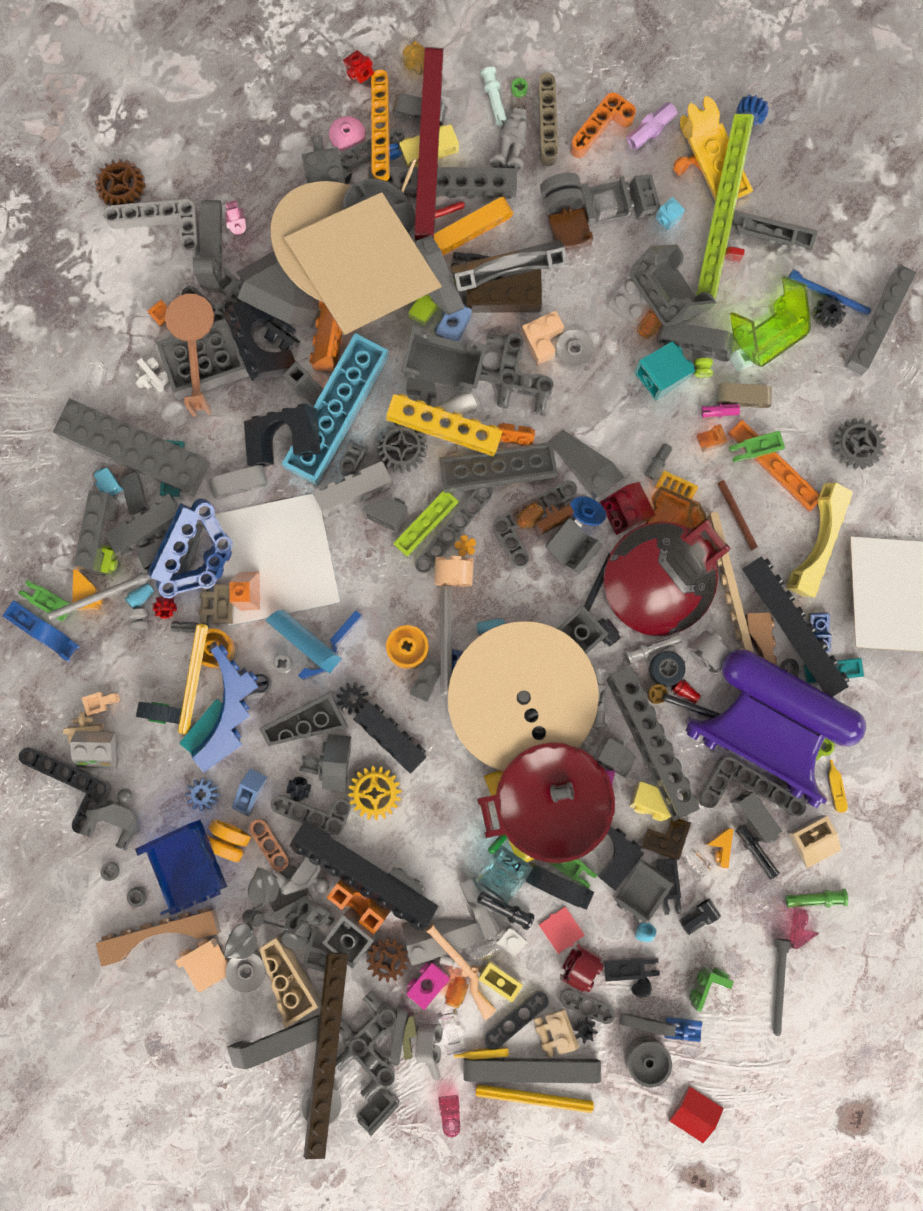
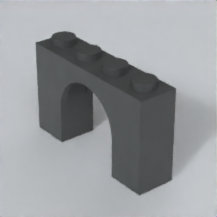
M88 491L73 565L85 573L105 576L101 572L104 557L101 550L103 528L107 519L116 521L120 503L108 493Z

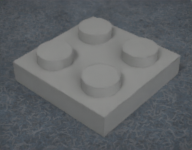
M629 275L607 305V308L635 327L640 325L651 309Z

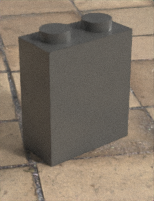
M745 791L730 802L759 841L772 843L780 837L778 834L782 832L781 828L754 792Z

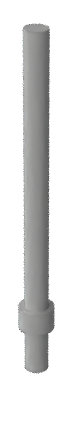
M141 572L132 579L47 613L50 620L135 585H143L152 578H150L148 572L144 574Z

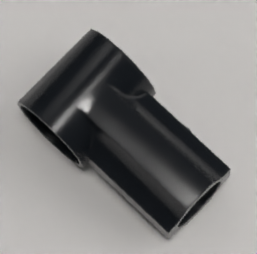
M707 899L698 904L694 911L680 919L679 922L686 933L691 935L704 925H710L717 921L721 914L712 900Z

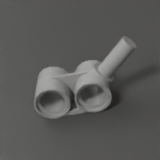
M421 1023L417 1029L415 1058L418 1063H425L429 1066L433 1080H439L441 1076L436 1064L441 1060V1048L438 1045H434V1043L441 1042L443 1029L440 1024Z

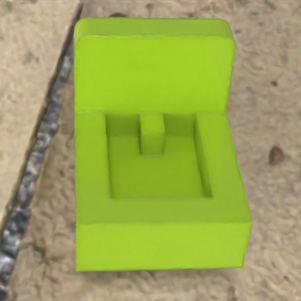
M101 545V550L104 554L101 572L113 576V572L118 567L117 555L112 550V547Z

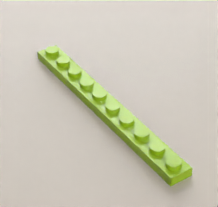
M734 114L696 296L703 292L710 293L714 299L717 296L754 120L753 114Z

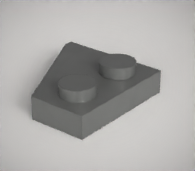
M316 928L312 929L302 966L325 972L327 952L332 951L322 944L325 937Z

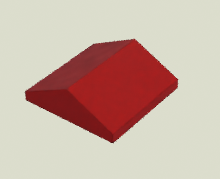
M689 1086L671 1115L669 1122L701 1143H704L716 1129L724 1108Z

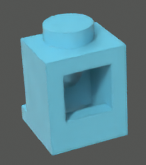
M107 467L105 469L101 468L94 473V477L97 480L95 485L101 492L108 493L113 497L123 491L116 477Z

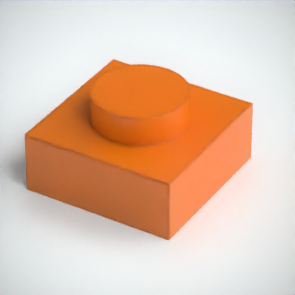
M160 300L147 312L160 327L166 323L165 313L168 306Z

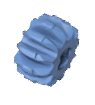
M201 778L200 783L198 780H193L194 786L188 785L187 788L191 790V793H185V796H191L187 803L191 804L194 802L192 809L195 810L199 806V810L204 811L206 806L210 810L212 809L211 803L217 804V800L213 799V797H218L220 794L214 793L218 786L211 787L212 780L206 783L205 778ZM204 790L203 792H206L207 795L201 800L202 797H199L198 794Z

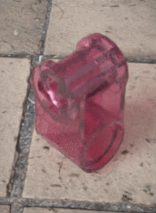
M459 1096L438 1097L443 1132L447 1137H456L461 1129ZM449 1122H453L455 1125L454 1130H450V1127H448Z

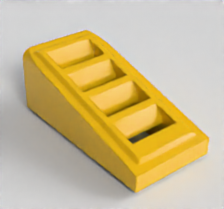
M663 471L655 488L688 505L695 495L698 486L667 471ZM667 477L670 480L668 481L666 487H664L662 485ZM674 481L676 482L673 490H671L669 488L672 482ZM682 485L683 488L680 493L676 492L678 487ZM686 489H689L690 491L688 495L684 496L683 494L685 493Z

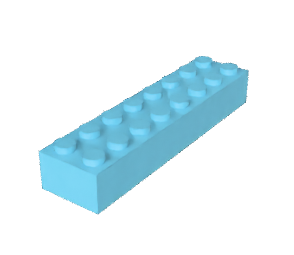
M354 333L313 407L317 408L321 454L308 457L294 455L292 444L282 462L285 470L316 486L319 485L389 358L387 349Z

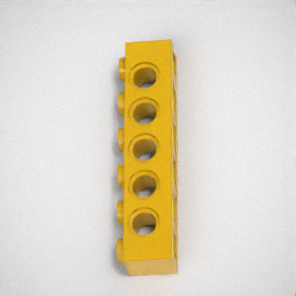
M393 394L386 414L387 421L493 457L503 432L495 425H483L477 419L471 418L469 420L463 418V415L452 412L451 414L445 412V409L442 407H431L424 401L410 400L404 394ZM405 408H411L413 410V414L406 415L403 412V410ZM428 414L432 419L424 421L421 416ZM446 420L450 426L442 427L439 422ZM464 426L468 432L462 434L458 431V427ZM481 432L486 438L480 440L476 437V433Z

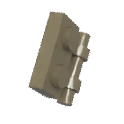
M214 584V592H209V588H202V592L199 595V598H201V609H199L198 613L200 615V622L208 623V616H213L212 623L233 624L234 605L230 603V586ZM212 598L214 599L213 609H208L209 599Z

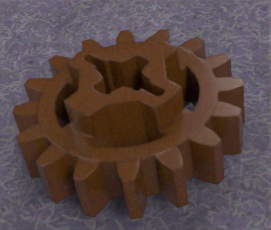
M389 937L386 938L385 943L379 939L378 946L374 943L372 944L374 951L368 950L367 954L371 958H367L366 962L371 963V965L367 969H373L372 977L379 975L378 981L386 978V982L389 983L391 977L394 981H397V974L403 976L402 969L407 970L408 968L404 964V962L409 961L408 957H404L408 951H402L403 943L396 945L397 939H394L392 943ZM387 947H392L397 951L392 952ZM379 950L381 957L375 961V954ZM385 955L388 958L392 957L391 966L387 962H383ZM401 959V964L396 970L395 962ZM380 968H383V969L387 970L388 973H384V972L380 971L379 969H380Z

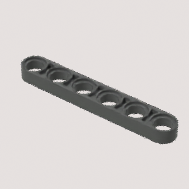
M486 487L490 492L487 498H482L479 495V491L483 488L475 489L415 561V568L419 573L426 574L431 571L435 566V557H442L492 498L493 490L491 487ZM469 503H475L478 509L475 512H469L467 510ZM463 517L466 521L465 525L462 527L456 526L455 519ZM444 532H452L453 539L445 541L442 537ZM432 546H439L441 553L437 556L432 555L430 552ZM419 561H428L429 567L426 570L419 569Z

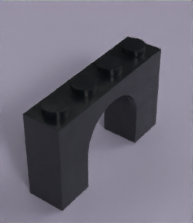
M246 302L231 304L225 311V320L230 327L232 337L237 344L239 354L245 363L246 371L251 380L257 381L284 376L283 374L296 362L292 351H265L254 342L251 335V328L265 326L267 322L271 323L276 317Z
M302 403L298 404L296 408H283L280 412H267L265 416H252L250 420L244 421L247 466L262 465L267 467L274 465L273 438L276 431L285 424L290 427L292 433L294 455L308 457L321 454L317 408Z
M610 826L607 835L613 842L614 852L611 860L599 874L598 878L616 891L644 853L641 851L642 846L634 840L632 842L628 841L625 838L627 834L621 829L617 828L615 830Z

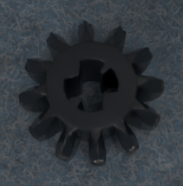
M826 296L816 303L817 307L813 309V312L816 313L814 319H819L818 325L823 323L824 328H828L829 325L835 328L837 324L843 322L842 318L846 316V312L843 310L846 305H840L841 299L835 301V296H832L830 299Z
M354 682L353 688H351L350 683H346L347 690L340 687L344 694L336 695V697L342 698L341 701L337 702V705L345 704L341 708L343 712L349 707V715L352 714L353 709L358 714V707L360 706L361 709L365 707L362 705V702L369 703L368 699H363L369 693H361L365 688L363 685L357 690V682ZM352 693L354 696H358V700L355 699L357 702L354 704L348 701V697L350 698L349 695Z

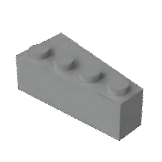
M381 461L360 470L357 476L355 474L345 476L341 483H334L333 481L327 484V487L322 491L319 488L312 490L324 517L333 518L339 515V511L345 508L346 510L354 508L357 505L356 503L361 500L364 502L374 497V494L390 490V486L393 483L383 462Z

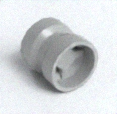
M148 609L128 611V617L131 619L129 624L130 631L149 629V622L146 619Z

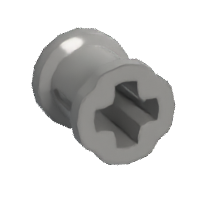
M279 655L274 659L273 665L278 672L288 673L292 670L293 662L287 656ZM281 660L287 661L285 669L283 667L279 668Z

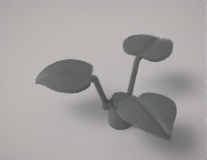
M257 867L248 886L249 899L259 906L246 910L242 915L244 924L237 925L230 933L224 949V957L245 959L250 957L257 947V938L252 934L254 932L253 927H259L262 924L284 930L281 942L290 949L302 948L309 942L311 936L309 925L303 933L291 934L287 928V922L286 927L265 921L262 912L258 911L266 906V901L273 902L279 892L276 878L263 868Z

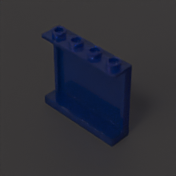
M201 819L135 848L137 856L147 853L169 908L160 912L161 915L169 912L171 916L180 912V907L183 910L194 906V901L196 905L208 900V895L211 899L220 895V890L228 887Z

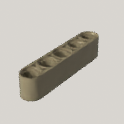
M546 72L541 74L538 83L540 159L545 166H552L555 164L558 154L556 82L554 75ZM545 118H550L551 121H546V120H544V119H545ZM546 135H550V136H552V138L549 139V138H546L545 136H546ZM548 152H549V153H552L553 155H552V156H547L545 153H548Z

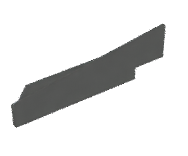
M737 210L734 211L733 221L741 233L794 246V243L809 250L813 249L818 230Z

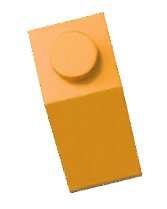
M73 569L72 603L101 591L83 572ZM104 599L77 610H100Z

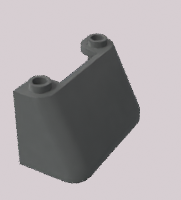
M677 244L650 246L634 263L630 271L632 280L664 326L677 325L710 310L717 303L710 293L703 292L696 297L678 270L683 263L684 255Z
M412 326L401 370L405 374L404 377L412 380L420 378L458 388L460 392L465 394L475 392L487 345L478 343L477 346L473 345L471 347L472 343L470 342L467 344L431 335V332L428 331L425 335V332L421 331V327Z

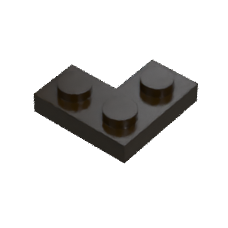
M671 819L667 834L647 829L642 848L679 861L691 822L682 819L673 821Z

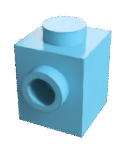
M672 197L659 208L656 219L667 230H670L682 219L685 209Z

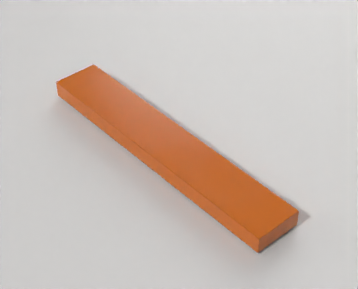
M743 420L728 433L737 443H742L744 440L759 436ZM775 452L753 458L808 512L818 504L820 494L779 454Z

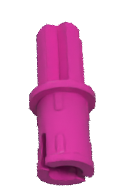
M721 403L713 406H702V411H710L703 412L702 418H722V416L739 415L740 406L739 404L722 405Z

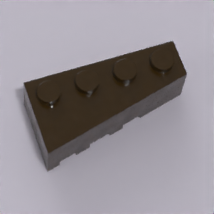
M541 269L485 282L476 288L466 290V307L472 309V313L541 312Z

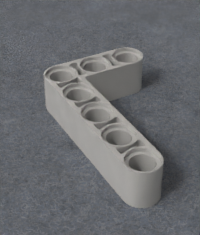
M189 199L107 206L103 211L106 222L113 229L179 224L180 245L185 255L193 258L200 253L198 213L193 202ZM186 209H191L189 213H184ZM173 210L171 214L166 215L167 211ZM154 212L152 216H147L148 213ZM131 214H136L134 217L129 218ZM113 215H117L115 219H110ZM189 226H192V227H193V228H192L191 230H189V231H186V230H185V229H186L187 227H189ZM189 244H194L192 248H186Z

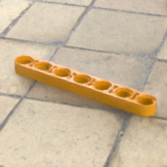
M379 69L374 71V75L371 76L372 174L374 179L387 181L390 177L389 79L387 72ZM378 77H385L382 82L376 81ZM379 92L385 93L382 97H376V94ZM380 107L385 108V110L381 113L376 112V110ZM385 123L383 128H376L377 124ZM380 138L385 139L383 144H377L376 141ZM379 154L385 155V158L382 160L376 159ZM379 170L386 171L383 176L376 175Z

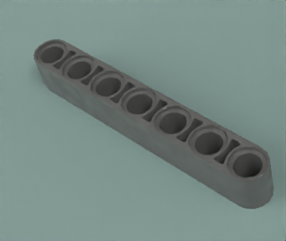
M464 1058L463 1080L467 1082L600 1083L601 1060L567 1058H487L469 1060Z

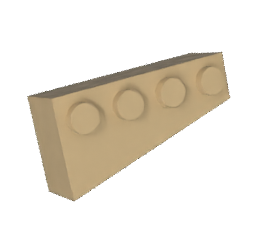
M281 933L259 949L267 974H269L272 990L278 1002L277 1006L283 1018L284 1028L318 1008L321 1004V997L293 951L281 942Z

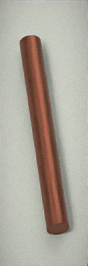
M725 480L718 482L751 551L758 548Z

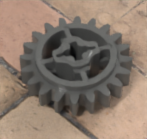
M855 417L851 422L847 420L844 422V425L841 424L838 427L840 431L834 433L837 438L832 440L833 443L837 444L832 448V450H838L835 457H842L839 463L847 461V468L853 464L854 470L859 465L861 470H864L866 465L870 468L874 465L873 462H879V457L884 455L880 450L886 448V445L881 443L886 438L879 436L883 433V430L876 431L878 424L872 427V420L865 423L863 417L859 422ZM850 431H860V433L857 435L853 434L851 436L850 434H848V432ZM859 453H870L867 457H857Z

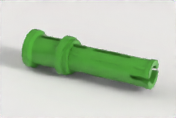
M841 889V891L831 892L825 890L823 893L786 895L787 908L824 905L827 908H831L832 905L847 907L848 894L846 889Z

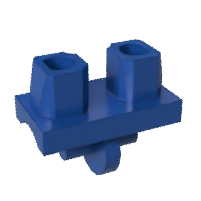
M666 1017L665 1022L676 1025L675 1036L664 1035L665 1038L701 1042L702 1021Z

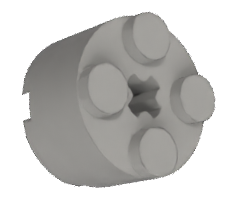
M706 630L697 637L688 647V650H691L689 652L690 655L702 667H710L708 671L716 675L722 669L724 659L734 650L728 645L725 646L721 642L722 638L716 632L711 634Z

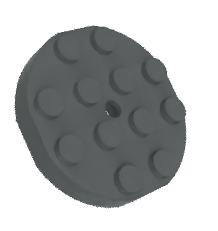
M365 179L352 184L348 188L341 202V211L382 192L408 234L411 235L415 227V211L404 193L396 186L379 179Z

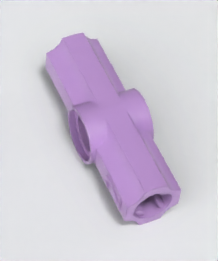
M666 102L655 113L648 114L641 121L640 125L627 135L628 145L632 149L637 150L650 138L654 139L664 129V126L677 116L676 107L672 103Z

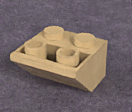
M820 815L787 833L806 868L841 851L838 834L828 816Z

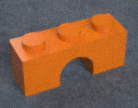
M342 879L339 880L327 896V899L341 910L344 907H351L356 910L360 915L358 923L372 934H375L391 912L387 908L384 909L378 906L372 898L362 896L359 890L353 886L345 885Z

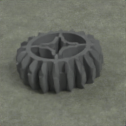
M394 423V429L391 430L390 427H386L388 433L381 432L383 438H378L377 441L382 445L376 446V449L380 451L377 455L380 458L383 457L381 461L383 464L387 463V469L393 466V472H396L397 468H400L401 474L404 473L403 468H407V471L411 472V466L417 469L416 462L422 464L423 460L420 457L425 458L427 456L423 452L428 450V447L423 445L427 442L426 438H422V432L417 433V430H411V428H405L402 425L397 428L396 423ZM399 435V438L396 442L390 443V445H388V442L393 437ZM405 435L412 437L417 445L407 442ZM403 440V445L405 448L403 451V455L401 456V451L399 448L401 445V441ZM387 451L398 454L399 461L392 459ZM417 451L411 459L405 461L407 454Z

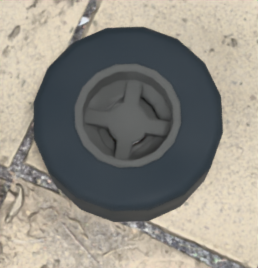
M671 651L661 652L654 656L649 665V673L652 680L665 687L680 682L686 671L685 662L682 657Z

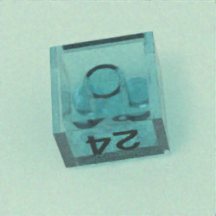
M501 845L485 863L475 882L507 904L525 883L533 867Z

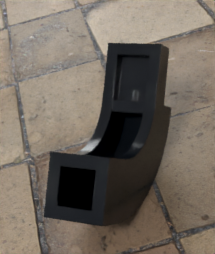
M530 863L523 879L526 883L587 910L594 895V891L533 863Z

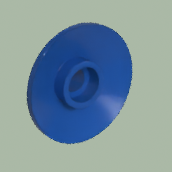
M576 497L570 504L574 510L573 516L584 524L596 526L602 524L606 519L605 509L592 498Z

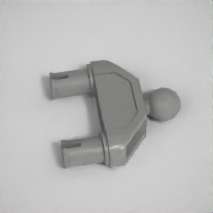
M304 855L303 861L291 878L287 879L275 869L271 872L278 882L281 893L284 895L308 889L311 884H314L317 892L325 893L329 890L330 883L324 877H317L321 871L320 865L312 864L309 858Z

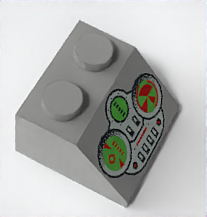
M75 731L70 745L71 760L76 767L117 768L115 732Z

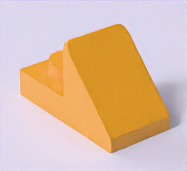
M724 828L704 843L719 847V851L717 850L715 853V862H717L719 867L729 869L734 829Z

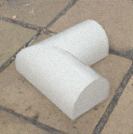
M462 393L437 405L444 408L445 412L451 414L456 412L461 415L477 408L472 393ZM442 420L445 427L450 426L448 421ZM464 426L458 427L460 433L465 434L468 432Z

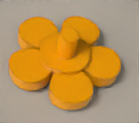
M462 535L460 541L455 542L454 547L460 549L458 554L461 557L466 555V551L468 555H473L475 553L473 547L476 545V541L473 538L468 541V536Z

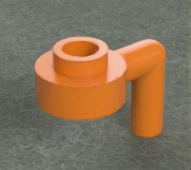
M694 155L689 158L687 156L679 157L673 164V171L678 176L682 175L692 164L700 171L701 169Z

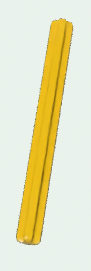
M201 623L196 625L178 725V733L187 734L190 730L208 626Z
M480 1084L476 1086L475 1094L477 1097L593 1113L594 1103L590 1100Z

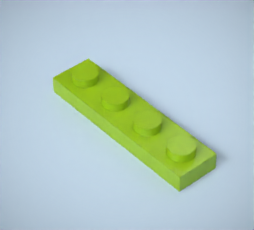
M443 490L393 545L408 557L456 507L459 501Z

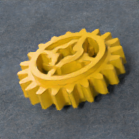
M372 766L371 772L364 768V775L357 772L359 779L352 778L355 786L351 785L348 787L353 790V793H349L348 796L354 797L350 804L357 805L354 811L361 810L360 817L367 813V820H370L371 816L374 815L377 821L379 814H381L385 819V812L387 811L392 815L391 807L398 808L395 801H401V798L396 796L402 792V790L396 789L400 782L394 783L393 780L396 778V775L389 777L390 770L383 773V767H380L378 772H376L375 766ZM378 777L384 779L390 788H382L378 783ZM370 778L369 788L360 791L362 783ZM374 787L377 791L384 792L377 795V799H374L373 795H367L366 793L373 791ZM391 796L387 805L380 809L381 798ZM360 798L369 799L372 809L366 807Z

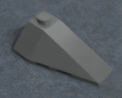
M432 235L415 241V245L442 286L428 294L431 297V301L447 315L463 310L464 305L442 252Z
M564 430L548 441L552 442L553 449L594 500L624 478L612 461Z

